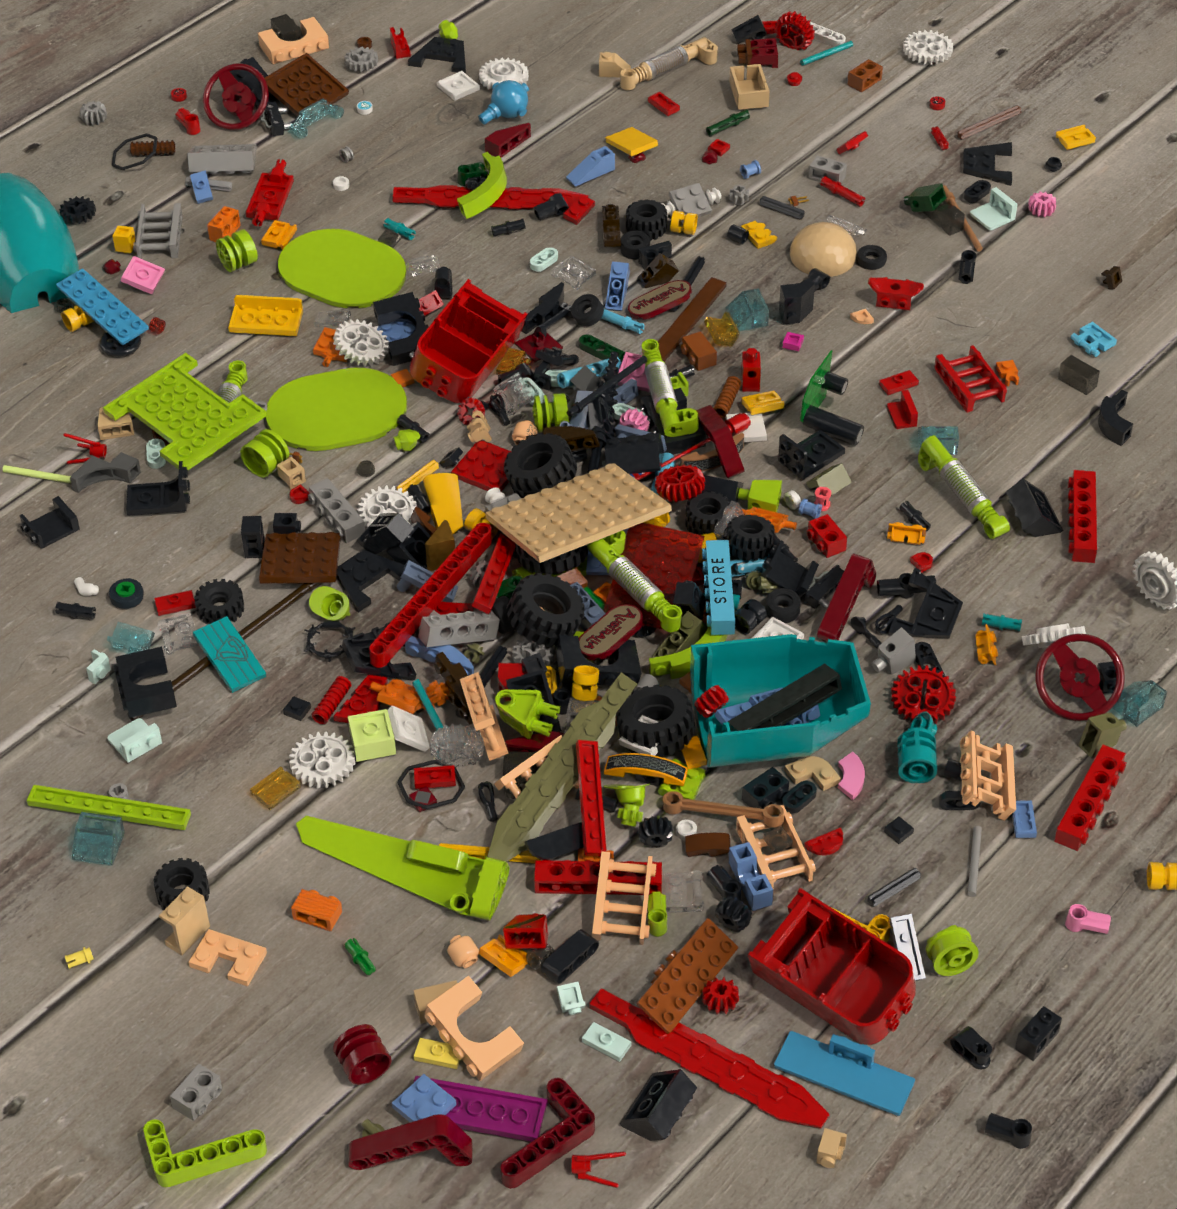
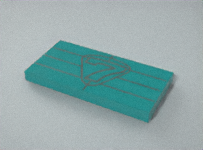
M227 616L193 631V637L232 693L266 677L265 670Z

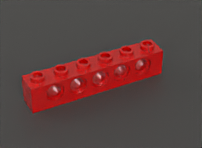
M1073 470L1072 477L1068 479V488H1071L1068 493V501H1071L1068 507V514H1071L1068 527H1072V529H1069L1068 540H1072V542H1069L1068 553L1072 554V561L1095 563L1097 554L1096 471Z
M1104 744L1102 745L1056 830L1054 842L1076 851L1079 850L1081 844H1086L1089 837V829H1094L1097 821L1096 816L1102 814L1104 809L1103 803L1104 801L1108 802L1111 796V787H1116L1119 781L1118 774H1123L1127 762H1124L1126 753Z
M535 860V893L597 894L600 861ZM634 861L621 862V863H631V864H641V865H647V864H648V862H634ZM652 861V864H656L655 877L651 876L649 895L652 892L662 893V862ZM613 870V872H609L608 880L616 883L645 885L646 874ZM619 891L606 892V895H644Z

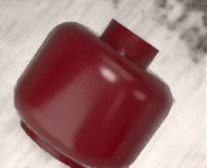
M708 150L704 152L702 156L703 163L708 165L717 163L718 155L715 151Z
M643 152L634 156L628 155V159L632 163H638L646 159Z
M110 259L104 263L103 269L112 275L121 270V264Z

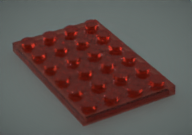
M640 523L628 529L625 548L620 555L627 557L662 591L664 598L671 605H674L673 600L677 582L693 581L705 536ZM613 579L603 609L605 614L619 605H634L642 612L643 625L662 629L661 621L652 612H647Z

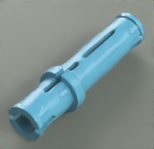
M604 309L601 318L638 334H641L643 331L640 329L644 330L645 327L643 323L634 321L631 317H624Z

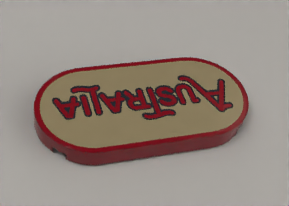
M675 280L633 299L628 305L629 314L639 320L638 318L643 320L653 318L686 302L690 298V294H692L691 285L687 281Z
M629 604L619 605L609 610L579 637L582 655L588 660H595V658L604 659L610 656L642 627L643 616L641 610Z

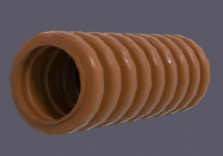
M735 376L727 378L714 406V410L721 418H725L726 414L730 411L741 387V380Z

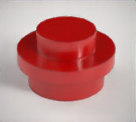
M797 72L789 74L787 76L789 85H800L802 75Z

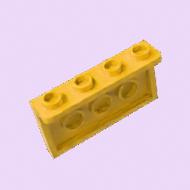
M235 295V306L228 326L229 332L297 336L303 315V305L300 298Z

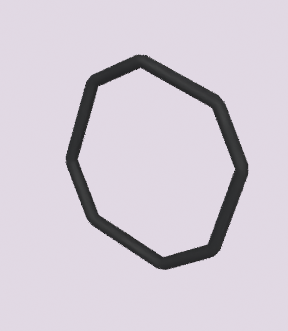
M145 133L126 139L113 151L112 166L120 170H126L144 164L156 153L158 138ZM146 136L154 139L153 152L143 161L124 167L115 164L116 152L127 142Z
M431 760L408 766L397 783L408 804L419 806L423 809H432L456 802L465 789L457 768L455 767V776L461 786L453 799L435 804L424 805L410 800L403 787L402 780L409 770L431 764L451 766V764L439 760Z

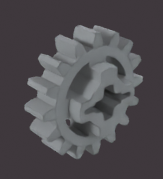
M355 47V50L350 49V53L346 52L345 56L346 67H349L350 70L354 68L355 72L357 70L360 72L368 71V68L374 69V66H377L378 63L377 52H374V49L369 50V47L365 49L363 47L359 49Z
M523 637V642L518 640L517 645L513 646L512 658L514 663H521L522 659L540 653L545 665L550 666V662H554L555 649L553 646L535 644L536 642H530L526 640V637Z

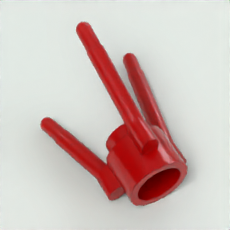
M67 433L63 434L64 437L87 443H78L77 446L90 449V455L97 458L106 457V444H100V442ZM89 458L67 461V464L83 463Z
M626 1152L588 1156L572 1155V1174H578V1179H586L617 1188L619 1186L618 1183L586 1173L591 1172L592 1160L625 1156Z

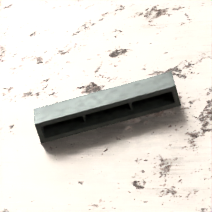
M824 663L729 720L730 731L777 727L786 724L842 690L840 675Z

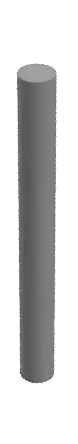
M974 826L968 884V896L975 897L977 891L982 832L980 826Z

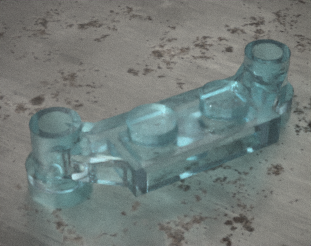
M321 99L299 111L295 123L290 125L289 130L296 137L304 139L308 134L307 126L328 114H331L336 119H340L344 114V109L339 105L327 103V100Z

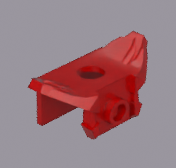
M870 277L868 279V284L877 293L876 307L910 310L911 297L917 295L924 288L923 283L908 279L897 280L888 279V277Z

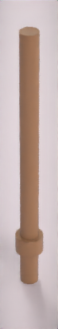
M944 185L946 203L950 204L975 249L978 252L982 251L983 247L957 205L955 196Z

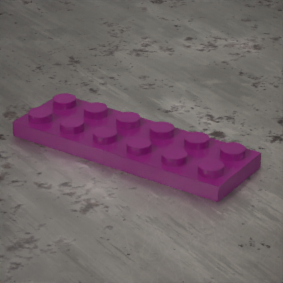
M415 1076L414 1082L421 1076ZM430 1078L456 1099L457 1105L446 1116L461 1129L530 1142L540 1136L548 1105L547 1099Z

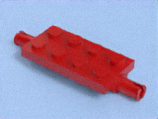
M278 159L275 167L269 173H262L246 210V218H254L252 220L254 226H262L264 219L279 220L294 182V176L287 175L284 172L287 163L283 159L281 163L280 159Z

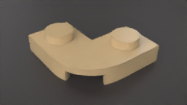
M804 757L785 765L784 771L795 785L813 777L820 788L825 791L841 782V778L832 766L820 757Z

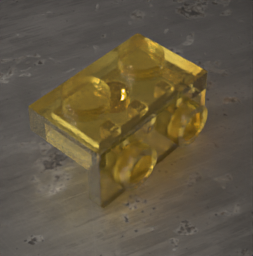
M725 312L721 319L706 317L704 320L715 344L734 345L740 332L729 312Z

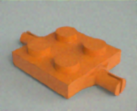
M324 327L313 349V354L325 358L322 362L324 367H329L332 360L347 362L348 359H344L345 355H339L340 350H335L336 345H333V337L336 330Z
M754 506L747 510L735 508L734 515H757L758 517L766 518L765 520H769L773 524L774 533H778L782 528L795 530L797 527V522L788 521L789 515Z
M392 679L384 686L375 682L371 684L370 690L379 692L377 701L395 706L412 714L419 709L426 710L414 686L405 684L402 680Z

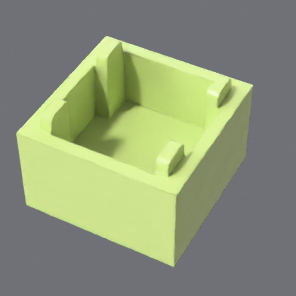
M387 709L348 716L349 732L356 762L396 755L395 738Z

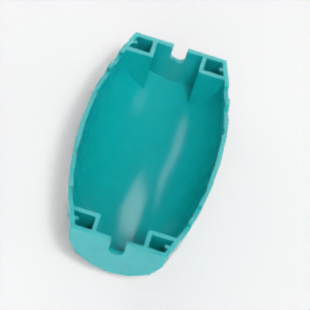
M0 173V304L10 313H15L39 306L38 294L41 291L47 292L50 303L68 299L56 286L58 282L79 271L76 250L67 225L51 202L33 183L12 173Z

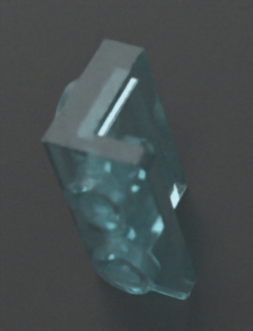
M118 622L113 636H108L106 640L111 643V647L122 651L124 648L128 649V652L134 653L148 650L155 633Z

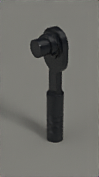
M857 616L851 618L852 628L858 634H863L878 649L882 643L866 629V619Z

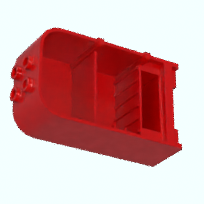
M470 279L464 283L420 337L410 364V374L424 388L437 393L438 396L454 403H462V400L474 396L517 341L528 315L526 312L522 314L514 308L510 309L483 293L482 289L471 284L472 280Z
M799 888L797 895L787 906L789 915L767 943L761 940L754 950L748 953L752 972L854 1041L865 1045L880 1042L890 1031L894 1032L897 1029L900 1017L903 1014L907 1015L912 1008V1001L916 995V984L910 959L852 920Z

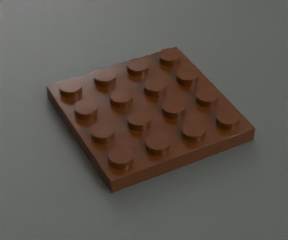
M308 53L303 54L265 77L268 91L303 122L349 94V90Z
M334 532L266 534L259 575L260 584L336 582L341 543L340 534Z

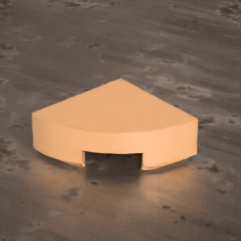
M866 309L850 313V318L854 322L860 324L874 323V318Z

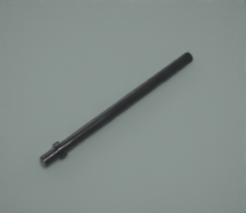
M642 356L583 400L575 402L572 408L567 411V415L572 417L574 414L582 412L585 406L648 361L647 357Z

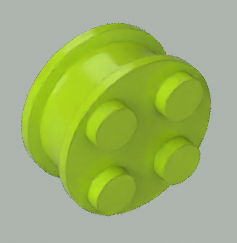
M951 925L936 933L927 940L926 954L933 961L934 970L942 976H953L966 971L975 963L979 954L977 946L971 942L969 931L956 925Z

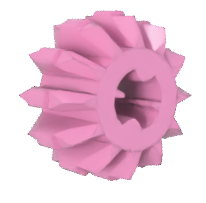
M1039 191V193H1033V196H1030L1028 208L1032 215L1045 218L1046 215L1051 216L1056 210V198L1052 194Z
M629 408L619 419L620 425L648 431L650 422L647 420L648 416H644L642 414L643 411L638 412L636 408L633 410Z

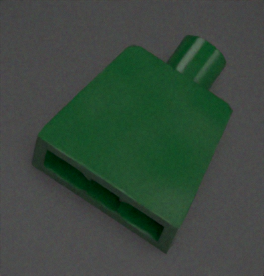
M939 183L915 189L910 195L904 197V204L906 206L910 205L913 212L934 211L946 199L943 184Z

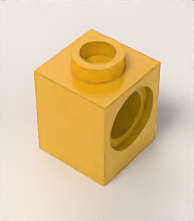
M117 226L113 234L116 252L132 253L134 249L133 243L136 242L134 227Z

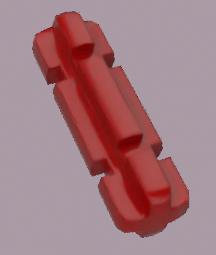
M938 126L932 127L931 134L942 150L948 149L949 143Z

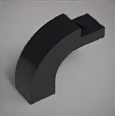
M1121 390L1117 395L1114 394L1112 398L1104 397L1098 418L1101 432L1109 440L1120 446L1131 437L1133 423L1118 415V412L1126 405L1128 392Z

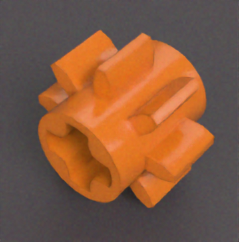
M435 680L426 688V694L432 704L437 703L438 706H441L448 700L449 688L445 683L441 682L438 684Z

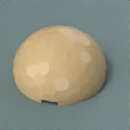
M817 222L806 226L794 237L790 247L792 263L806 274H809L812 269L817 268L830 277L838 276L850 270L857 257L856 244L852 236L843 227L829 222Z

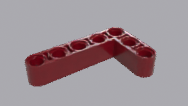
M711 405L696 410L698 422L701 423L706 435L714 444L727 479L745 472L728 425Z
M855 553L851 555L819 626L817 638L828 641V639L839 640L862 587L872 588L877 573L871 559Z
M553 1078L547 1084L548 1103L564 1121L502 1162L501 1180L506 1188L512 1189L520 1186L594 1134V1113L565 1080ZM514 1172L515 1174L509 1175L507 1173Z
M437 1114L351 1141L349 1143L348 1166L354 1170H364L433 1148L441 1152L454 1165L468 1166L472 1163V1139L448 1116Z

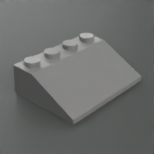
M257 144L192 146L188 152L189 172L194 174L206 170L209 174H219V171H225L226 174H233L235 171L251 173V170L255 169Z

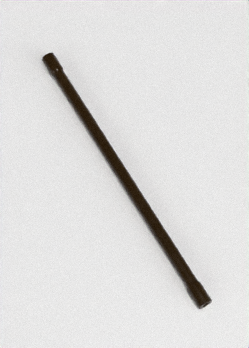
M303 583L302 586L238 633L245 640L322 583ZM207 656L171 682L174 692L212 664ZM140 715V716H136V717H131V718L129 717V719H130L131 721H134V720H136V719H138V718L143 717L144 715Z

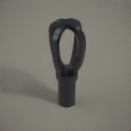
M500 394L491 395V409L498 414L505 426L509 425L510 420L506 414L502 396ZM494 399L499 403L501 409L498 408Z
M897 605L892 611L877 618L874 630L880 634H886L890 630L894 617L899 615L903 607Z
M488 781L481 782L478 785L479 797L487 809L490 821H497L498 817L495 810L492 783ZM483 787L489 789L491 796L489 802L484 796Z

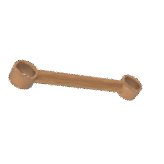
M676 791L668 792L663 796V808L668 814H678L683 810L735 817L745 815L746 818L763 820L764 824L771 828L779 827L784 823V810L776 804L760 809L683 799L682 794Z

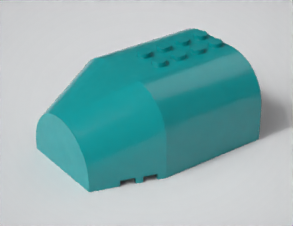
M787 634L691 645L690 678L692 701L699 738L707 759L708 768L810 756L869 716L871 702L854 642L828 639V643L815 641V637H809V640L797 639V635ZM824 663L840 675L842 690L818 704L820 711L818 718L803 724L731 732L728 722L723 723L722 726L715 717V714L704 718L694 705L697 698L715 685L723 688L729 698L726 705L722 708L749 701L752 695L788 686Z

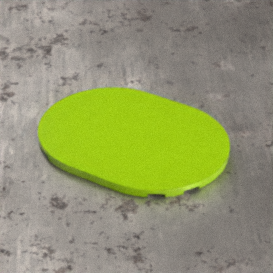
M321 229L305 233L289 242L281 251L278 259L279 274L287 286L301 294L340 308H348V306H358V308L370 307L375 301L393 297L402 288L406 280L404 259L395 249L361 234L343 229Z
M369 368L340 369L304 376L280 387L267 403L266 422L269 430L276 432L290 447L306 448L307 451L331 450L374 441L385 436L387 432L399 425L397 423L399 416L406 413L407 398L401 384H398L393 377L386 373Z

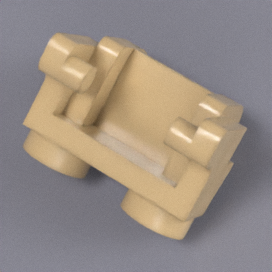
M476 410L472 413V418L474 419L467 425L468 437L472 443H477L482 439L490 442L492 437L488 433L490 426L487 423V419L481 411Z

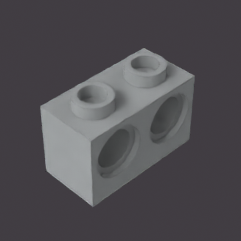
M817 155L809 166V179L821 182L822 178L827 176L835 182L842 183L846 177L847 163Z
M198 1064L170 1095L173 1109L194 1121L206 1111L208 1104L220 1095L222 1091L220 1076Z

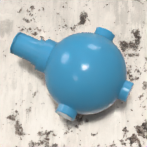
M513 80L496 82L492 86L491 104L488 105V108L478 118L485 125L492 119H497L500 116L504 118L524 116L527 112V92L529 87L525 83L520 84Z

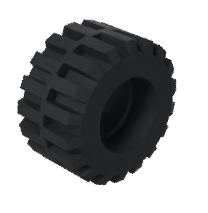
M645 199L633 202L626 209L627 232H644L649 236L650 240L662 237L667 229V209L655 200Z
M703 491L697 497H692L687 501L685 525L687 530L692 532L693 536L714 532L718 539L719 536L723 537L727 533L729 521L732 520V504L726 496L723 497V494H716L713 491Z
M757 515L734 517L729 521L726 540H729V552L733 556L746 560H758L769 556L768 551L774 541L775 529L773 524L769 520H765L766 518L758 517Z
M178 858L177 861H174V859L170 860L169 864H163L162 869H158L157 875L154 876L157 901L163 910L185 889H174L180 885H189V888L203 895L205 901L209 899L210 889L204 867L199 865V862L196 860L194 862L189 858L186 860Z

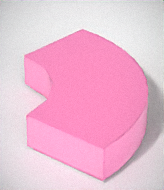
M852 751L838 762V767L843 772V779L838 784V789L851 800H854L863 788L865 770L860 758Z

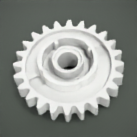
M503 57L501 60L495 58V61L489 60L490 63H485V66H481V69H479L480 83L483 84V87L487 86V89H491L496 82L500 83L506 80L526 84L529 77L527 66H524V63L520 64V60L515 62V59L509 60V58L504 60Z
M1148 551L1139 556L1133 565L1135 570L1132 572L1136 575L1134 580L1138 581L1136 586L1141 587L1140 593H1145V599L1150 598V602L1152 604L1155 602L1157 607L1162 606L1163 609L1168 608L1169 610L1177 606V568L1173 567L1174 562H1168V557L1163 558L1161 553L1157 555L1155 551L1152 553Z
M1069 623L1037 628L1035 629L1036 634L1022 636L1023 646L1038 644V648L1048 647L1061 637L1070 634H1086L1085 626L1070 628Z

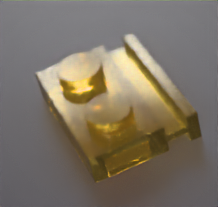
M279 767L250 789V793L271 810L301 788V784L289 772H285L282 767Z

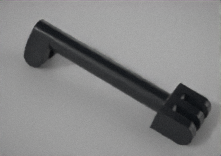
M565 302L559 305L558 313L537 326L534 335L539 337V332H541L546 338V329L566 315L573 318L571 313L572 305L568 306Z

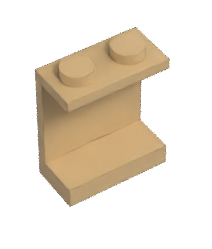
M188 886L159 915V918L172 925L174 930L165 940V945L181 956L210 927L204 896Z

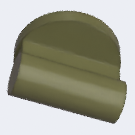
M758 576V590H762V593H770L777 589L775 584L762 576Z
M369 1119L362 1123L364 1127L363 1137L384 1131L381 1125L374 1124Z

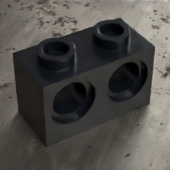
M243 516L241 537L245 558H262L265 543L262 516Z
M693 581L677 582L673 604L680 607L682 617L689 611L702 620L706 602L705 596Z
M771 767L742 787V801L749 807L764 809L768 805L783 800V796L789 792V780L774 767Z
M1043 1006L1019 1032L1015 1049L1034 1061L1059 1033L1062 1018Z

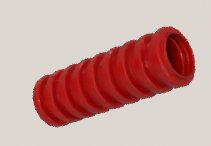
M336 677L315 708V711H313L312 718L317 723L327 724L331 715H333L340 702L348 693L352 684L346 677Z

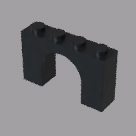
M413 292L373 302L374 314L378 325L395 321H406L416 328L410 336L388 342V352L393 366L412 361L409 354L415 352L420 337L429 327L428 324L425 325L424 313L419 310L420 303L418 298L414 297Z
M673 389L678 405L677 410L686 409L687 398L682 389ZM652 396L641 397L639 409L645 413V416H648L647 420L650 422L651 433H660V435L664 436L667 448L664 453H671L673 455L682 453L706 440V432L700 422H698L699 428L695 433L676 437L666 436L660 415L655 410Z
M559 635L555 652L561 683L573 684L574 668L580 665H587L599 670V680L596 685L611 686L621 672L638 684L642 673L635 640H627L612 653L614 664L600 666L589 662L582 655L578 636Z
M162 646L116 656L117 664L113 665L123 709L124 711L128 710L130 718L177 707L171 680L150 685L136 684L142 679L168 673Z

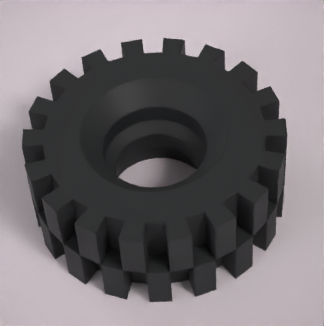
M213 579V583L208 581L205 582L206 586L201 585L199 587L200 591H196L194 600L197 615L200 620L203 619V623L207 624L209 622L211 624L226 616L230 621L236 622L237 617L240 618L242 616L244 600L241 587L239 588L237 583L233 585L231 580L226 582L225 579H221V581ZM218 602H225V604L220 606L214 605Z

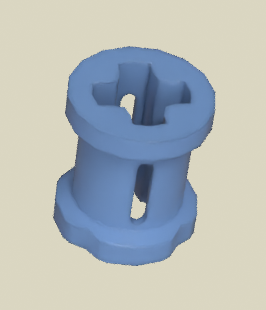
M754 160L751 164L741 165V175L744 179H747L750 175L760 174L761 166L759 162Z
M805 498L800 503L798 513H804L816 519L820 516L822 504L808 502V499Z

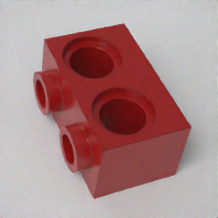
M828 514L808 521L807 536L816 544L818 550L826 558L846 551L847 536Z

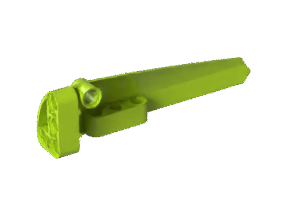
M305 816L296 823L303 844L453 910L459 915H468L490 921L498 907L509 876L510 867L507 862L490 857H485L486 859L484 860L469 856L462 851L418 840L407 841L310 816ZM461 899H465V906L463 908H457V902Z

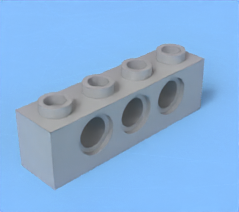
M328 478L309 486L308 499L310 503L317 507L319 514L326 518L330 527L333 526L336 533L340 534V538L342 537L348 543L362 535L365 531L364 520Z
M492 610L489 614L483 611H466L465 613L431 615L422 617L418 637L426 647L495 640L500 619Z

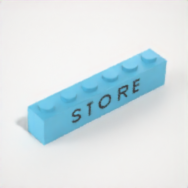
M706 540V548H702V560H706L703 561V573H707V575H704V586H708V588H705V600H709V602H706V613H710V615H707V627H711V635L735 634L729 540Z

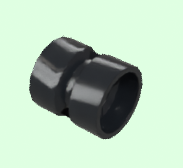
M749 599L734 613L735 629L741 634H749L757 624L759 625L767 617L764 606L755 599Z

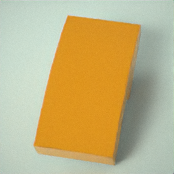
M694 736L688 745H684V748L681 750L688 769L707 765V759L699 738Z

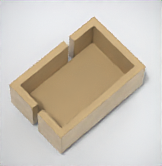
M761 64L747 65L746 80H744V66L730 67L729 82L738 110L769 107L770 91Z

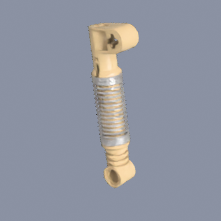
M705 37L685 46H677L643 61L638 67L623 69L621 71L620 86L624 90H632L636 87V84L644 80L655 79L678 67L684 66L693 58L699 59L704 64L713 65L717 62L718 47Z

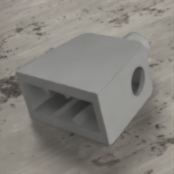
M903 628L896 631L879 645V658L872 662L874 670L880 672L885 668L890 674H894L916 662L914 638Z

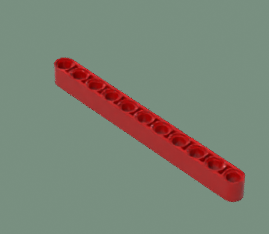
M479 523L469 532L370 645V663L372 666L381 668L388 664L420 627L422 617H427L432 613L491 545V526L488 523Z

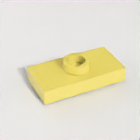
M424 1038L419 1039L414 1054L415 1061L453 1069L458 1068L460 1060L454 1055L450 1044Z

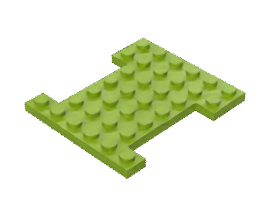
M184 353L103 407L104 413L114 421L130 412L170 442V444L159 451L160 456L178 470L179 461H183L184 467H187L188 470L267 416L263 408L242 394L228 403L188 374L189 371L198 366L197 360L187 353Z

